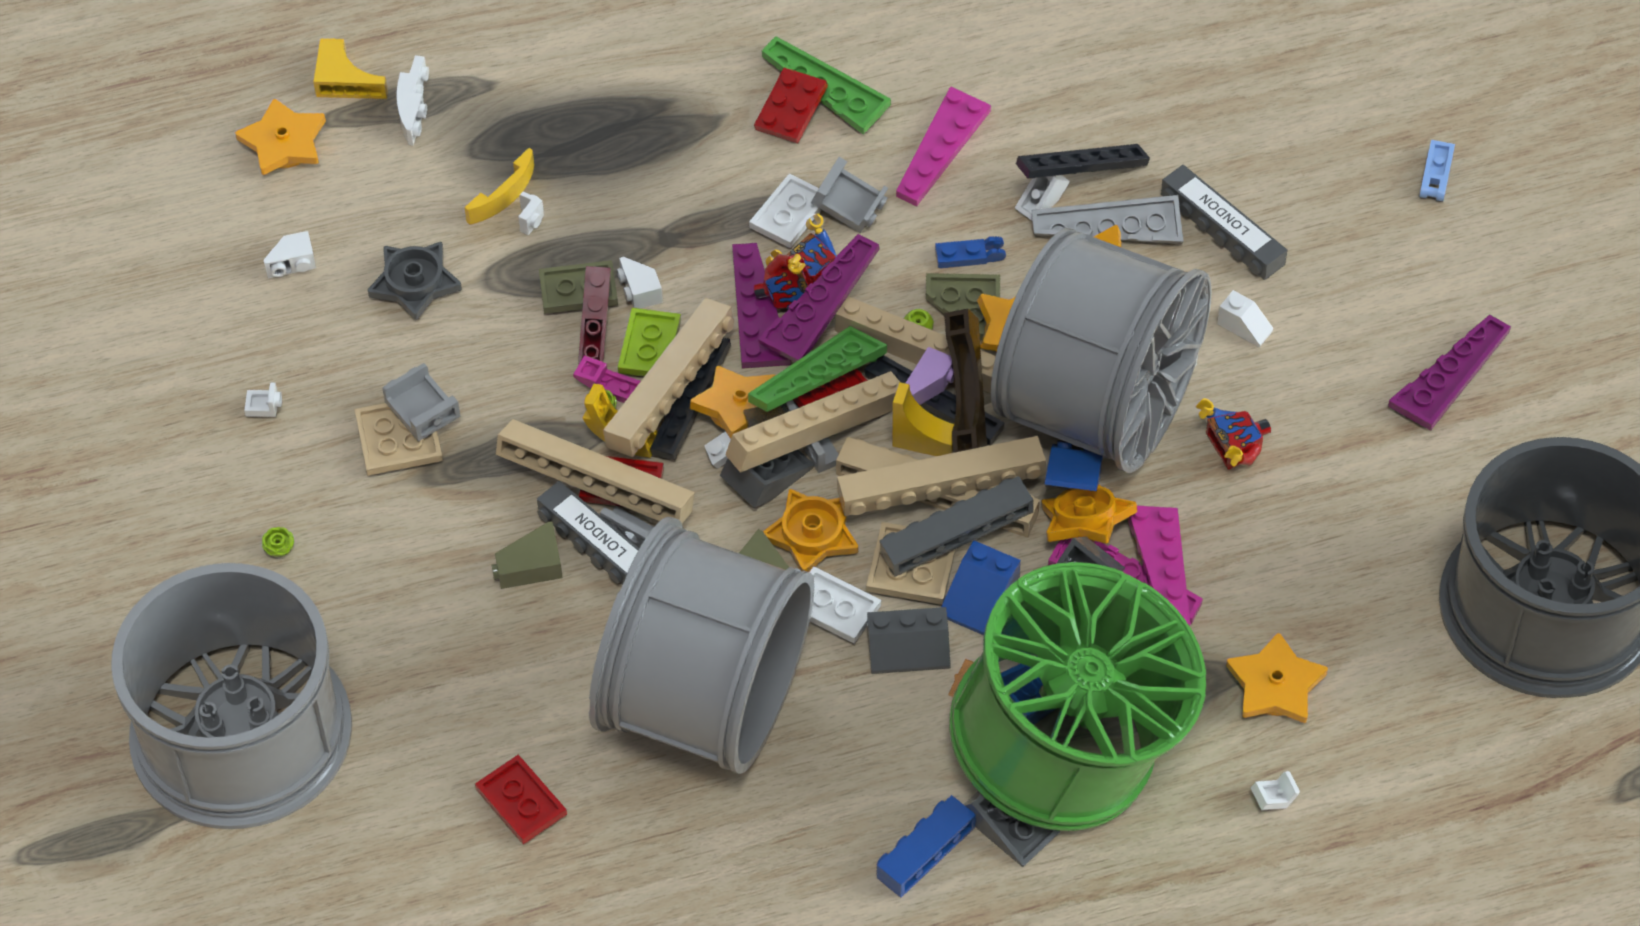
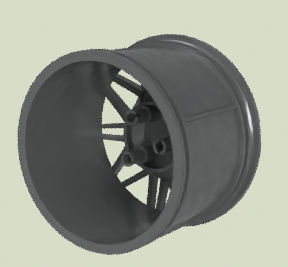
M1549 437L1524 442L1511 447L1492 459L1478 474L1467 497L1463 515L1461 542L1456 546L1446 562L1439 588V605L1444 626L1458 651L1478 671L1493 681L1524 694L1546 698L1586 696L1608 689L1624 680L1640 665V586L1624 596L1612 591V589L1635 581H1639L1640 584V464L1626 454L1601 443L1579 438ZM1531 521H1536L1541 538L1536 543V546ZM1544 521L1566 523L1577 526V528L1559 545L1553 548L1550 544ZM1524 522L1528 549L1495 531L1509 525ZM1586 531L1597 535L1589 561L1585 563L1579 556L1567 550ZM1483 539L1489 541L1519 560L1520 563L1504 570L1482 546L1480 541ZM1603 539L1620 552L1627 562L1595 569ZM1634 571L1633 573H1630V574H1627V575H1624V576H1621V577H1618V578H1615V579H1612V580H1608V581H1605V582H1600V581L1598 580V579H1602V578H1606V577H1610V576L1622 574V573H1625V572ZM1592 600L1600 601V603H1593Z

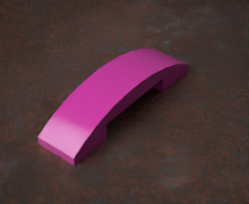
M587 356L582 358L573 373L575 379L589 388H592L593 384L603 385L604 389L612 392L616 400L625 403L641 382L608 370L607 363Z

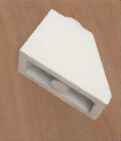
M1062 175L1031 179L1015 209L1032 220V210L1054 206L1059 201L1070 181Z
M1234 290L1219 307L1217 324L1258 347L1273 332V327L1256 303Z

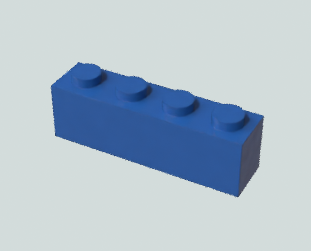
M953 795L946 801H940L929 817L922 818L916 824L913 832L908 836L904 835L901 837L889 854L885 853L879 858L877 862V879L902 898L975 829L976 814Z

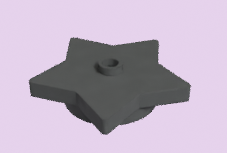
M442 242L426 247L410 246L402 249L384 246V272L368 288V295L370 298L396 301L413 319L418 320L433 299L461 291L462 286L461 282L443 266Z

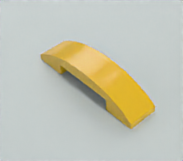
M528 148L513 162L514 173L489 197L480 192L464 207L468 224L479 223L495 216L519 197L533 174L534 157L532 149Z

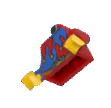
M820 214L814 215L817 225H814L810 218L806 221V227L809 230L815 231V234L810 233L787 254L792 256L801 252L813 283L837 256L825 229H821L823 218ZM773 250L771 256L766 258V265L768 266L773 260L772 257L775 258L777 255L782 254L781 251Z
M801 252L792 256L779 254L765 268L764 282L754 285L755 295L758 299L770 296L776 308L789 309V305L794 300L797 301L805 293V289L810 283L813 284Z
M1203 398L1196 405V408L1201 410L1199 412L1200 418H1209L1207 420L1206 435L1226 468L1229 470L1239 464L1252 465L1261 453L1263 435L1271 433V426L1268 420L1263 419L1254 422L1246 411L1220 410L1214 407L1210 400Z

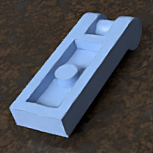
M1431 140L1419 197L1427 198L1429 196L1436 198L1437 201H1444L1455 144ZM1429 184L1439 185V188L1429 187Z

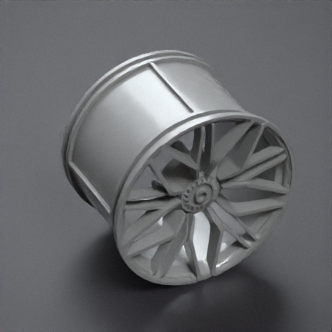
M1071 228L1060 230L1047 242L1033 262L1007 317L992 373L991 402L993 410L999 416L1092 451L1108 459H1113L1121 471L1126 473L1136 471L1144 464L1145 460L1154 452L1177 412L1193 374L1210 312L1212 290L1209 275L1200 269L1185 272L1184 270Z
M673 517L662 519L651 530L639 548L611 609L597 653L591 680L589 720L592 727L601 732H606L611 728L625 733L632 731L718 762L720 767L726 770L731 769L737 774L744 773L753 764L765 745L794 678L812 613L815 588L812 573L804 570L801 571L793 566L785 570L702 541L697 533L684 529L680 520Z
M221 563L200 566L174 575L151 589L136 603L124 619L113 646L112 677L120 703L131 720L129 746L134 769L145 790L162 807L181 819L205 827L217 829L251 828L275 822L303 808L324 791L334 779L342 766L350 745L352 734L350 703L341 680L329 666V644L323 619L311 598L298 585L281 574L254 565ZM240 645L232 664L223 667L221 672L207 655V652ZM251 645H262V679L239 674ZM269 647L283 650L299 658L291 666L270 680ZM200 655L217 679L210 685L194 659ZM190 661L203 687L168 684L165 682L180 667ZM309 665L304 671H302L294 680H292L283 689H277L279 686H281L283 683L289 680L292 676L298 673L301 669ZM308 680L307 684L305 685L301 693H294L301 685H303ZM156 694L196 700V705L184 717L154 701ZM286 708L282 713H277V710ZM149 710L177 727L168 729L156 723L147 716Z

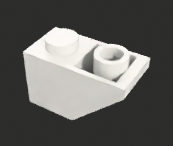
M308 231L282 237L264 259L268 278L316 269Z
M626 257L619 258L620 268L616 270L619 282H624L626 286L623 288L626 301H631L633 308L639 309L663 303L662 287L655 269Z

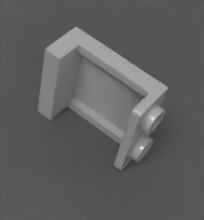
M838 157L811 203L861 233L865 225L870 228L877 217L873 213L875 209L881 210L888 198L884 195L888 187L884 186L881 191H878L844 170L843 168L847 161Z
M425 363L410 369L401 377L391 380L382 388L385 403L418 442L461 417L458 401L453 395L448 398L429 375L428 367Z

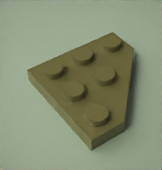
M926 273V300L943 314L968 308L979 318L980 340H982L986 321L977 299L981 294L1000 297V275Z

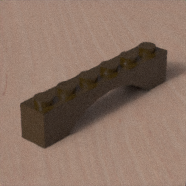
M968 308L944 313L945 333L952 359L956 387V416L952 430L953 453L987 446L979 318Z

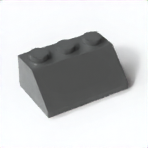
M946 607L867 612L871 674L951 669Z

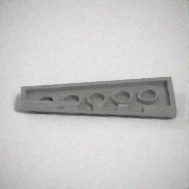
M1178 195L1032 210L1034 236L1053 237L1060 230L1071 228L1094 237L1106 229L1118 225L1121 232V241L1183 244Z

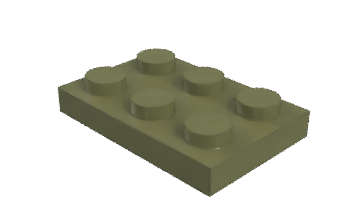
M612 260L539 269L544 314L583 309L586 266L611 268L608 306L618 305Z

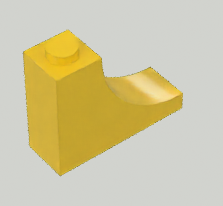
M320 38L313 80L316 97L387 99L388 89L385 76L372 75L354 66L346 56L344 39Z
M899 382L893 400L892 447L932 456L953 453L952 430L954 424L941 420L923 409L914 399L910 391V385Z

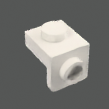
M522 192L519 195L521 209L523 210L518 216L520 232L529 235L542 221L544 216L543 201L535 195Z
M270 383L269 390H247L244 410L246 416L276 417L277 407L282 405V393L277 391L276 383Z
M726 431L704 445L712 465L717 469L723 466L728 459L725 454L731 438Z
M1289 771L1283 772L1277 780L1257 781L1251 787L1261 810L1288 808L1300 793Z

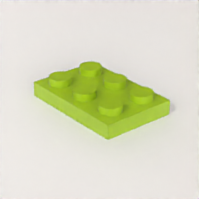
M632 308L618 363V373L645 377L678 334L681 314Z

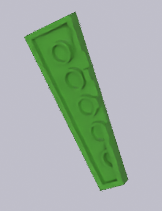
M777 36L762 50V57L781 72L785 67L826 80L828 87L820 102L863 135L891 106V98Z
M849 326L748 393V402L768 412L868 362L876 361L887 353V344Z

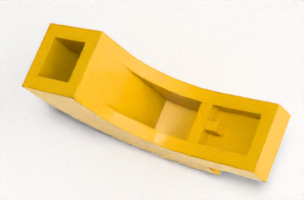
M593 384L584 400L586 411L582 419L587 427L605 442L603 430L618 410L611 404L603 385ZM657 430L650 433L644 446L638 449L634 455L651 458L650 448L658 433Z

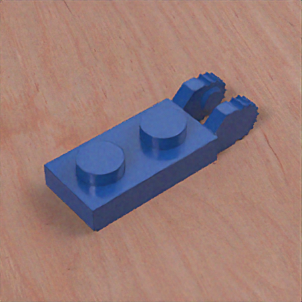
M991 236L985 240L976 239L935 243L938 268L982 265L988 262L1002 261L1006 258L1005 250L1001 249L1004 244L1003 238Z

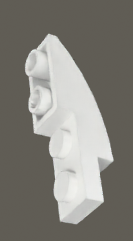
M415 56L410 73L400 72L397 84L399 118L404 137L409 145H414L416 136H420L421 120L427 114V104H424L423 83L428 80L429 67H426L425 57Z

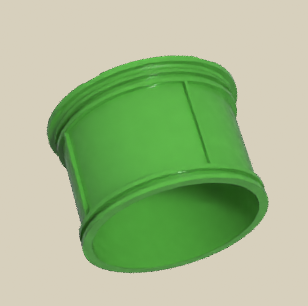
M1081 562L1058 563L1033 570L1011 584L995 603L985 627L983 653L966 671L954 693L949 714V731L957 760L973 786L988 801L1020 821L1045 829L1062 831L1083 830L1107 823L1118 817L1133 804L1147 784L1155 760L1178 745L1197 721L1203 707L1206 691V669L1200 646L1186 620L1163 595L1148 584L1120 570ZM1008 659L1032 668L1005 686L1000 673L999 662ZM1039 677L1043 684L1039 689L1041 698L1016 703L1012 701L1010 694ZM1046 709H1060L1051 737L1041 732L1022 714ZM1067 714L1075 717V720L1062 744L1055 739L1064 716ZM1119 717L1124 753L1116 754L1099 719ZM1132 719H1134L1140 739L1141 749L1136 751ZM1078 724L1083 728L1089 729L1102 754L1089 753L1067 746Z

